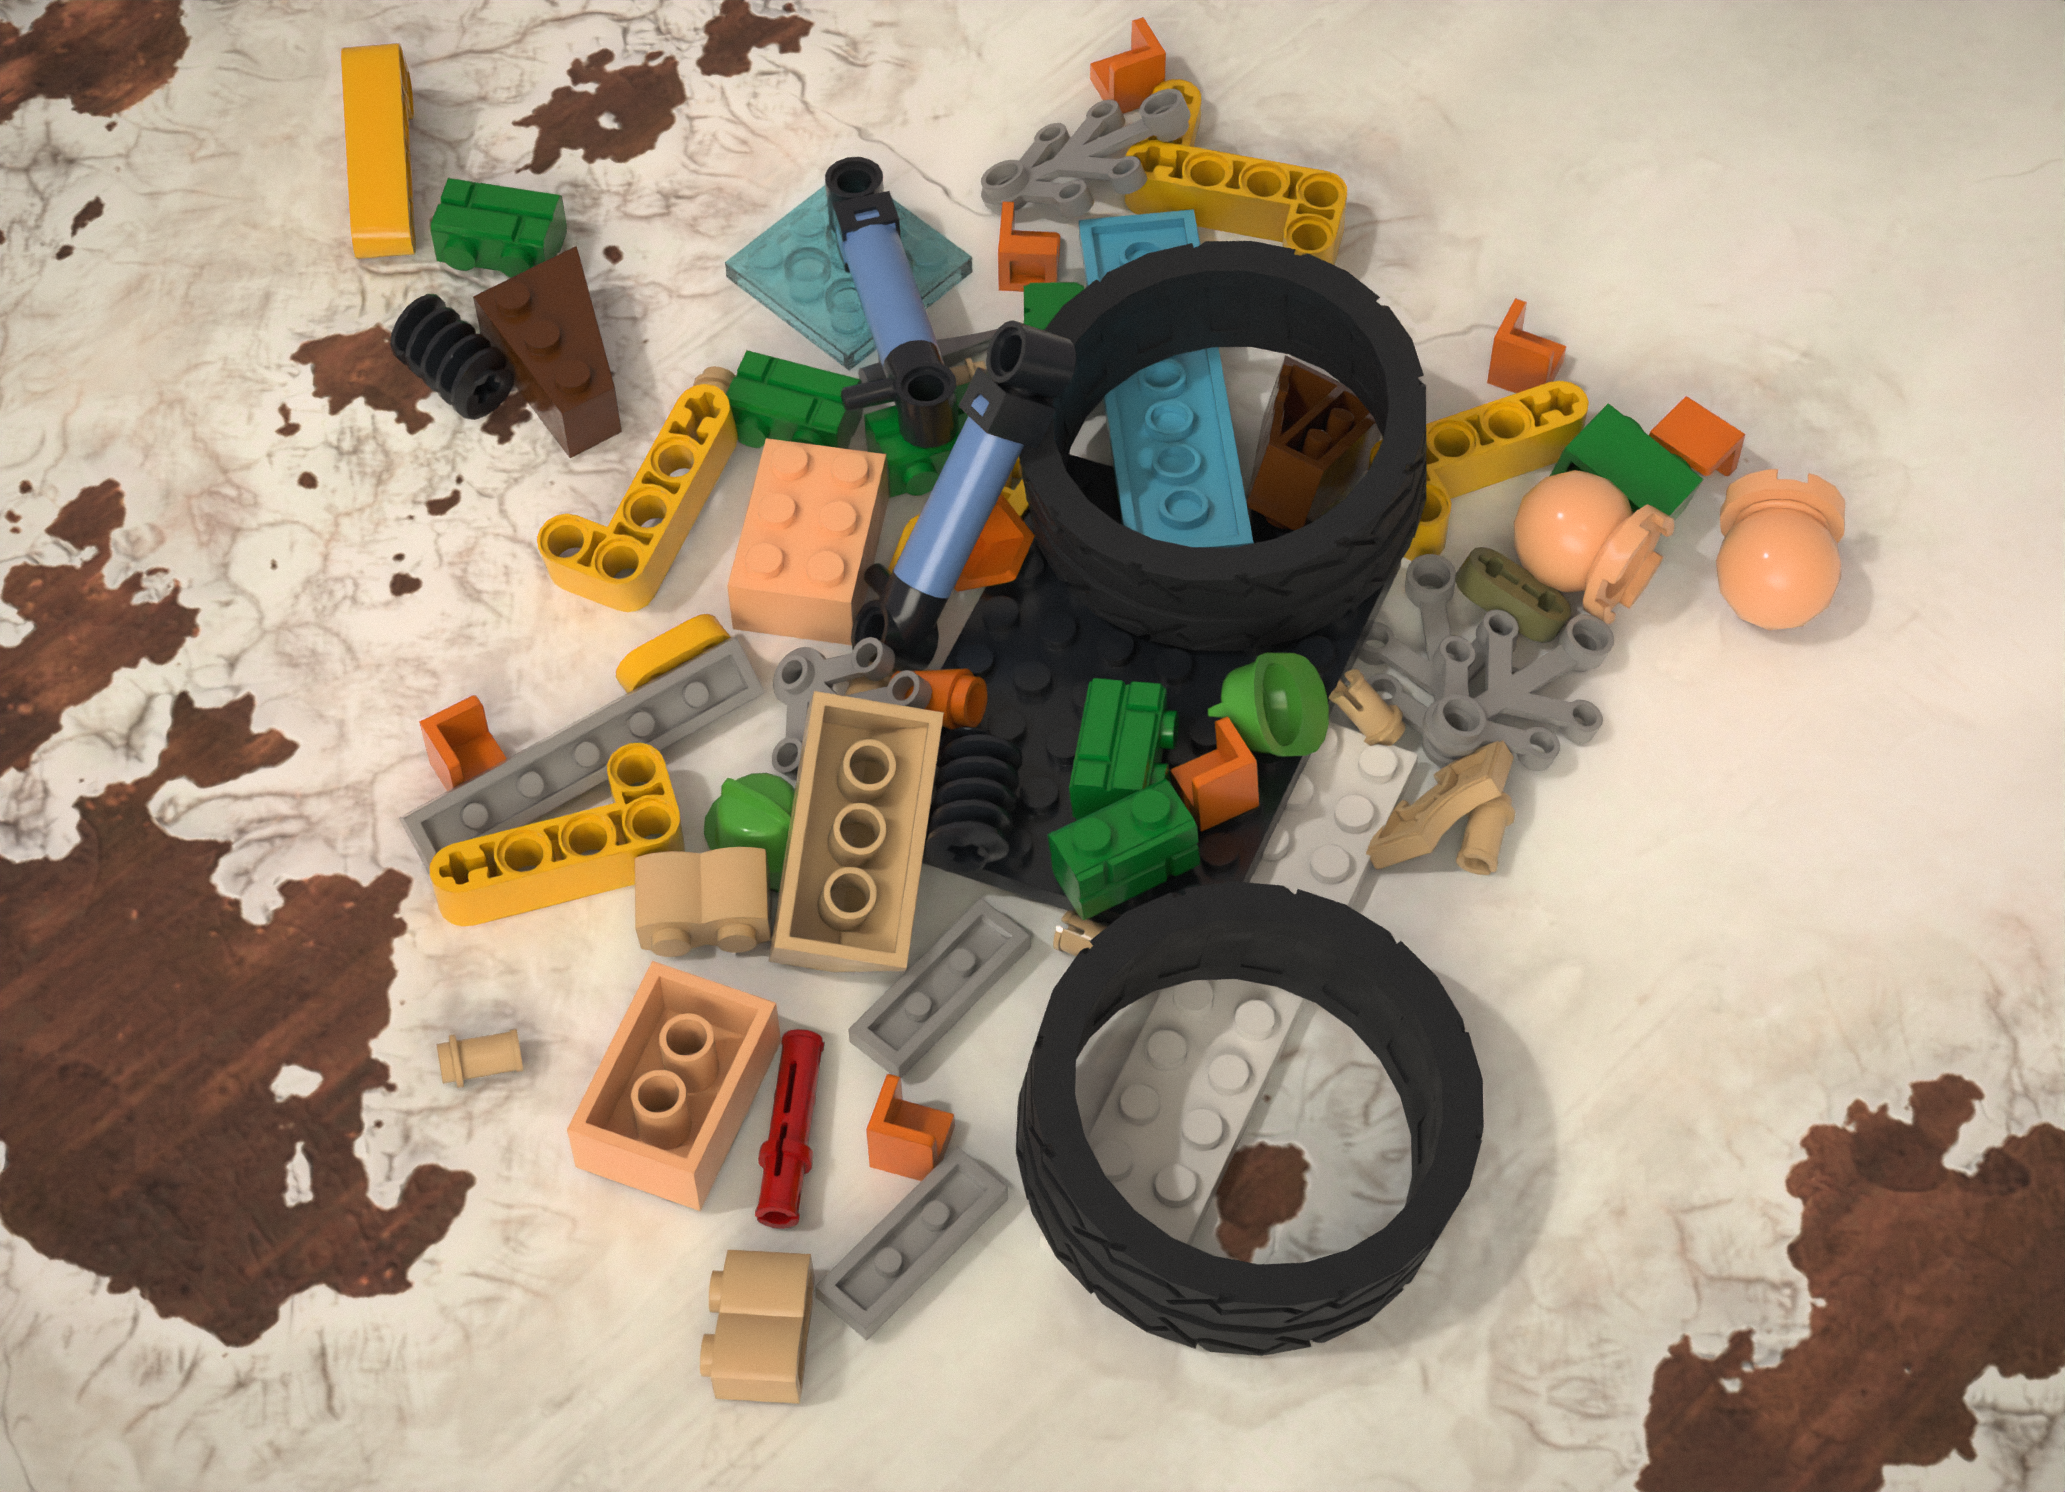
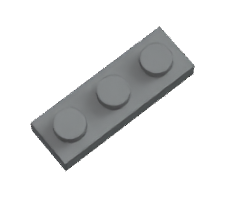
M980 898L848 1029L850 1043L890 1074L902 1078L1031 948L1030 934Z
M957 1146L815 1286L816 1298L867 1341L1008 1200V1187Z

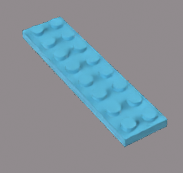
M1194 209L1078 220L1086 287L1096 279L1101 282L1107 272L1147 253L1193 243L1194 248L1200 245ZM1219 347L1169 357L1139 370L1108 392L1103 398L1122 525L1152 539L1189 547H1238L1253 544Z

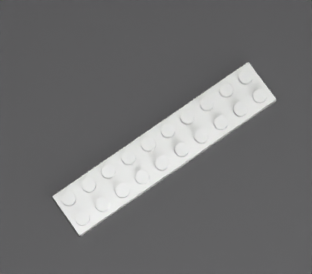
M1329 722L1325 740L1318 751L1311 754L1249 883L1282 885L1293 894H1296L1297 889L1351 907L1372 864L1371 856L1366 854L1369 843L1383 825L1385 827L1393 809L1402 801L1417 769L1419 754L1395 745L1386 746L1378 743L1370 746L1364 742L1366 738L1364 734ZM1238 979L1193 980L1161 990L1087 1141L1105 1176L1133 1209L1172 1238L1188 1245L1192 1244L1307 999L1279 987ZM1041 1231L1039 1247L1053 1253Z

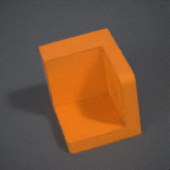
M1144 17L1132 20L1131 50L1090 63V80L1102 100L1117 101L1122 114L1139 109L1142 102L1151 95L1154 88L1165 81L1166 52Z
M1003 201L998 246L999 291L1024 292V286L1030 283L1058 282L1060 234L1057 232L1015 230L1014 202Z
M1517 298L1514 299L1494 337L1487 380L1488 384L1513 393H1519L1548 382H1553L1564 362L1567 347L1523 331L1527 302Z
M1687 396L1649 433V436L1666 450L1683 458L1691 468L1704 476L1711 475L1715 470L1724 476H1730L1737 469L1745 438L1743 432Z
M999 496L954 587L957 592L1011 582L1019 573L1035 535L1004 496Z
M476 695L470 696L419 721L430 765L447 791L507 759L489 732L484 707Z
M1228 716L1215 721L1216 750L1170 770L1172 786L1194 818L1201 832L1259 806L1257 761Z
M887 1074L866 1129L869 1166L922 1181L944 1159L955 1128L954 1114L904 1101L901 1077Z

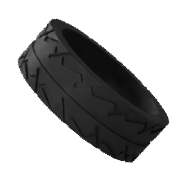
M1205 241L1195 248L1193 243L1147 253L1107 272L1101 282L1096 279L1064 304L1045 328V331L1071 340L1076 351V366L1071 382L1065 391L1056 398H1045L1057 410L1038 448L1024 445L1019 455L1026 499L1030 507L1029 512L1037 544L1058 579L1071 584L1067 590L1098 617L1136 636L1151 635L1149 641L1193 651H1241L1251 644L1254 645V649L1300 639L1341 619L1348 609L1353 611L1386 583L1410 548L1426 503V385L1418 379V377L1424 376L1413 340L1390 307L1376 302L1380 297L1348 271L1308 253L1301 256L1295 255L1296 249L1256 241ZM1212 347H1254L1289 354L1325 370L1352 390L1373 416L1383 438L1369 471L1343 501L1313 523L1276 539L1238 547H1189L1152 539L1117 523L1091 503L1067 473L1066 467L1070 448L1087 416L1112 389L1139 370L1169 357Z
M1231 881L1185 888L1186 895L1168 893L1121 915L1089 941L1093 946L1090 949L1088 947L1084 948L1078 953L1052 990L1018 1098L1016 1156L1026 1199H1029L1031 1212L1056 1258L1090 1294L1094 1292L1103 1305L1145 1332L1194 1349L1199 1344L1209 1352L1264 1356L1311 1347L1310 1340L1317 1343H1325L1370 1321L1404 1290L1402 1287L1405 1284L1407 1285L1412 1282L1470 1187L1482 1143L1481 1138L1484 1128L1483 1078L1469 1032H1465L1463 1018L1438 977L1402 941L1396 943L1390 931L1346 904L1297 889L1296 894H1293L1282 885ZM1238 979L1270 985L1318 1004L1349 1026L1381 1061L1400 1095L1411 1134L1412 1178L1405 1207L1385 1228L1352 1248L1302 1263L1255 1264L1217 1257L1172 1238L1135 1211L1105 1176L1085 1137L1075 1096L1076 1059L1089 1038L1124 1007L1153 991L1193 980Z

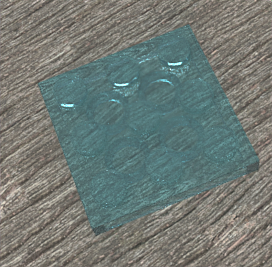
M825 185L725 262L726 277L847 370L850 371L876 350L850 272L845 273L836 246L835 233L829 225ZM892 198L899 216L901 241L925 309H927L973 272L972 256Z

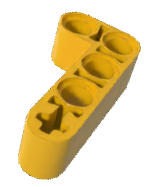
M400 43L342 47L341 67L349 211L356 259L414 255L416 253V235L409 120L414 118V103L410 73Z
M1159 140L1137 142L1127 151L1126 157L1135 156L1139 158L1147 175L1146 183L1139 190L1124 196L1127 207L1133 213L1138 215L1194 209L1197 227L1283 242V247L1296 249L1295 255L1301 256L1308 253L1335 265L1344 233L1347 186L1344 180L1337 174L1319 169Z
M1548 382L1427 423L1426 503L1415 537L1404 558L1412 561L1421 555H1440L1445 549L1452 503L1450 499L1557 463L1564 448L1585 426L1589 405L1586 393L1579 386L1571 382ZM1383 439L1378 441L1371 449L1368 471Z
M700 384L692 386L681 394L608 527L572 514L556 515L544 523L539 530L537 544L548 574L555 585L573 594L623 612L638 611L651 602L736 447L738 440L737 427L729 399L723 390L714 385ZM678 469H690L688 473L682 476H670L672 472ZM650 519H663L661 523L654 527H641ZM570 548H581L578 553L571 557H559ZM623 569H636L632 575L626 578H613Z
M641 742L629 743L618 748L610 756L607 763V774L612 804L453 843L442 848L434 855L430 863V879L437 905L443 918L454 925L462 927L474 926L635 885L636 857L657 852H685L680 812L666 764L660 751L651 745ZM636 782H647L642 786H630ZM651 834L663 835L657 839H645V837ZM588 850H600V852L593 855H581ZM525 866H537L530 871H517Z

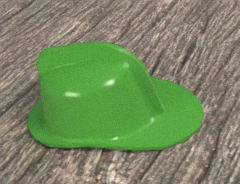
M1263 653L1257 657L1255 662L1231 671L1226 675L1223 682L1221 703L1207 709L1209 717L1222 719L1228 716L1251 752L1272 753L1277 757L1307 756L1318 751L1325 740L1329 725V704H1327L1328 699L1323 681L1317 669L1306 657L1295 653Z
M751 773L737 780L727 778L721 786V796L713 802L705 816L704 836L710 850L728 847L766 849L770 869V889L778 893L795 788L782 777L769 773Z

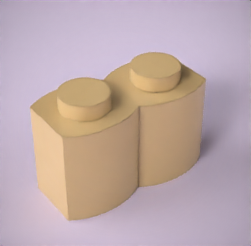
M728 847L706 851L701 854L668 851L636 857L635 929L641 949L652 950L656 955L663 957H678L687 954L692 948L707 944L718 946L726 952L740 953L752 950L757 944L772 940L770 869L766 849Z
M727 1250L724 1270L712 1271L709 1286V1311L719 1313L715 1334L703 1335L700 1352V1374L703 1377H711L715 1399L800 1404L814 1294L815 1275L811 1254Z

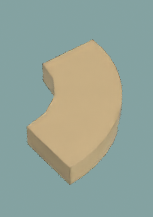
M1503 740L1478 748L1474 753L1462 756L1433 774L1438 783L1422 795L1411 806L1408 801L1402 800L1393 809L1385 827L1383 825L1372 837L1366 854L1371 856L1370 860L1376 870L1433 852L1441 836L1459 818L1478 805L1502 795L1514 759Z

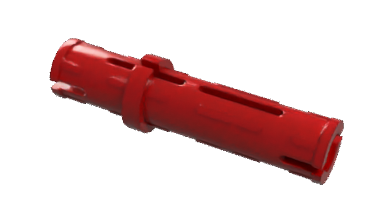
M790 1030L782 1036V1051L776 1090L774 1092L768 1141L763 1142L759 1150L758 1162L763 1168V1176L755 1217H757L759 1223L772 1228H791L799 1223V1206L804 1174L809 1173L813 1164V1150L808 1145L816 1102L821 1055L824 1051L825 1042H822L823 1038L819 1034L809 1030Z

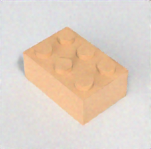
M766 438L727 585L733 629L852 645V627L857 614L862 606H864L869 586L864 580V573L869 566L874 564L889 501L886 454Z
M652 961L567 1128L575 1166L701 1211L781 1043L777 1004L770 1000Z

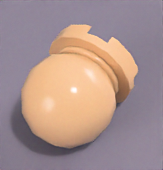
M1767 469L1746 474L1728 486L1726 500L1720 508L1721 533L1725 537L1716 559L1720 593L1740 619L1769 631L1802 627L1829 607L1841 579V560L1838 543L1845 532V499L1834 485L1814 474L1808 473V483L1793 479H1777L1778 469Z
M1574 470L1545 477L1523 496L1514 520V548L1523 568L1529 571L1540 583L1566 593L1585 591L1582 600L1583 610L1605 623L1611 624L1616 616V613L1611 610L1618 603L1630 608L1649 584L1663 559V556L1653 550L1661 533L1667 537L1673 535L1674 519L1648 504L1633 514L1627 496L1610 480L1589 472Z

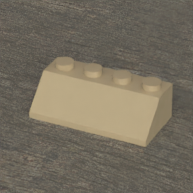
M818 691L813 692L807 710L768 962L829 972L905 971L907 969L943 712Z

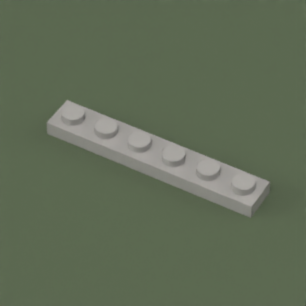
M737 637L729 638L399 817V820L430 875V863L434 855L442 848L453 843L524 826L608 780L607 763L610 756L618 748L629 743L641 742L661 751L759 697L765 691Z

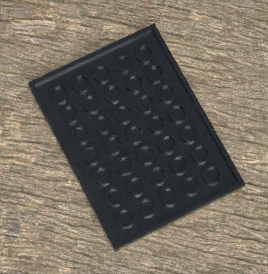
M1069 454L1066 467L1067 473L1091 503L1122 525L1113 467ZM1247 507L1254 543L1276 539L1294 531L1292 529H1281L1270 524L1264 518V515ZM1028 509L1023 521L1035 535ZM1035 536L1017 577L1011 582L985 587L940 669L966 668L974 676L984 679L987 686V706L981 722L975 728L986 730L996 737H1001L1014 743L1022 751L1023 756L1022 766L1017 771L1020 783L1014 793L1017 801L1016 808L1010 814L1013 820V829L1007 836L1010 843L1009 852L1005 858L996 862L986 863L984 868L976 872L955 874L1061 909L1076 912L1053 874L1048 834L1077 820L1072 814L1069 785L1089 682L1093 678L1122 680L1126 685H1130L1132 681L1159 683L1166 688L1168 710L1178 711L1179 714L1175 750L1163 749L1161 761L1163 764H1169L1170 770L1217 749L1215 721L1220 720V718L1209 717L1207 709L1221 703L1222 686L1226 675L1239 667L1255 662L1257 657L1263 653H1295L1306 657L1317 669L1323 681L1330 716L1335 703L1329 699V696L1335 690L1340 679L1344 683L1346 682L1347 678L1344 673L1352 670L1401 567V561L1386 583L1353 611L1348 609L1341 619L1300 639L1254 649V645L1251 644L1241 651H1193L1149 641L1151 635L1136 636L1098 617L1067 590L1071 586L1070 583L1058 579L1038 547ZM943 726L941 729V736L936 766L939 769V758L944 749L942 740L946 732L950 730ZM1251 752L1257 761L1259 806L1202 832L1197 826V845L1200 854L1199 866L1178 876L1171 875L1167 877V881L1091 918L1111 924L1125 912L1168 893L1186 895L1185 888L1231 881L1250 882L1311 754L1307 756L1277 757L1272 753ZM1170 772L1169 782H1170V784L1172 785V782H1171V772ZM932 804L930 805L928 824L933 814ZM927 825V832H926L925 843H926V841H927V839H928V837H929L928 825ZM924 846L922 863L939 868L926 856Z

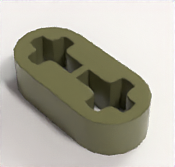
M1485 547L1473 549L1456 572L1455 582L1464 596L1487 612L1495 609L1508 612L1517 621L1519 626L1518 632L1533 641L1541 643L1551 642L1571 617L1569 602L1560 592L1540 583L1529 571L1493 549Z

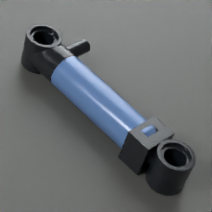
M847 157L838 160L828 168L825 174L829 225L835 233L836 246L845 273L850 272L886 376L884 379L843 387L841 390L843 407L847 411H853L895 402L898 411L899 432L904 440L913 446L922 448L939 447L953 439L959 429L956 377L945 366L901 241L899 216L890 191L884 192L881 168L877 163L863 157Z
M1015 320L1005 322L997 329L987 350V370L977 367L959 404V407L968 415V418L892 573L880 563L872 564L864 573L865 582L880 598L879 600H871L866 603L857 614L852 627V650L861 640L873 637L893 650L895 655L893 669L900 671H922L929 666L938 647L939 631L937 621L1024 445L1038 448L1057 410L1045 398L1058 397L1071 382L1076 366V351L1070 339ZM877 653L870 658L869 662L875 661Z

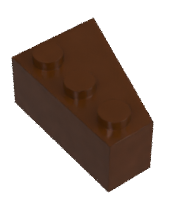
M577 246L473 296L480 334L490 341L491 347H497L506 355L505 369H509L514 375V385L569 458L622 432L615 386Z
M1285 355L1262 419L1246 502L1248 508L1264 515V518L1270 524L1278 528L1297 530L1312 523L1368 469L1371 449L1379 441L1381 433L1371 413L1352 390L1341 382Z

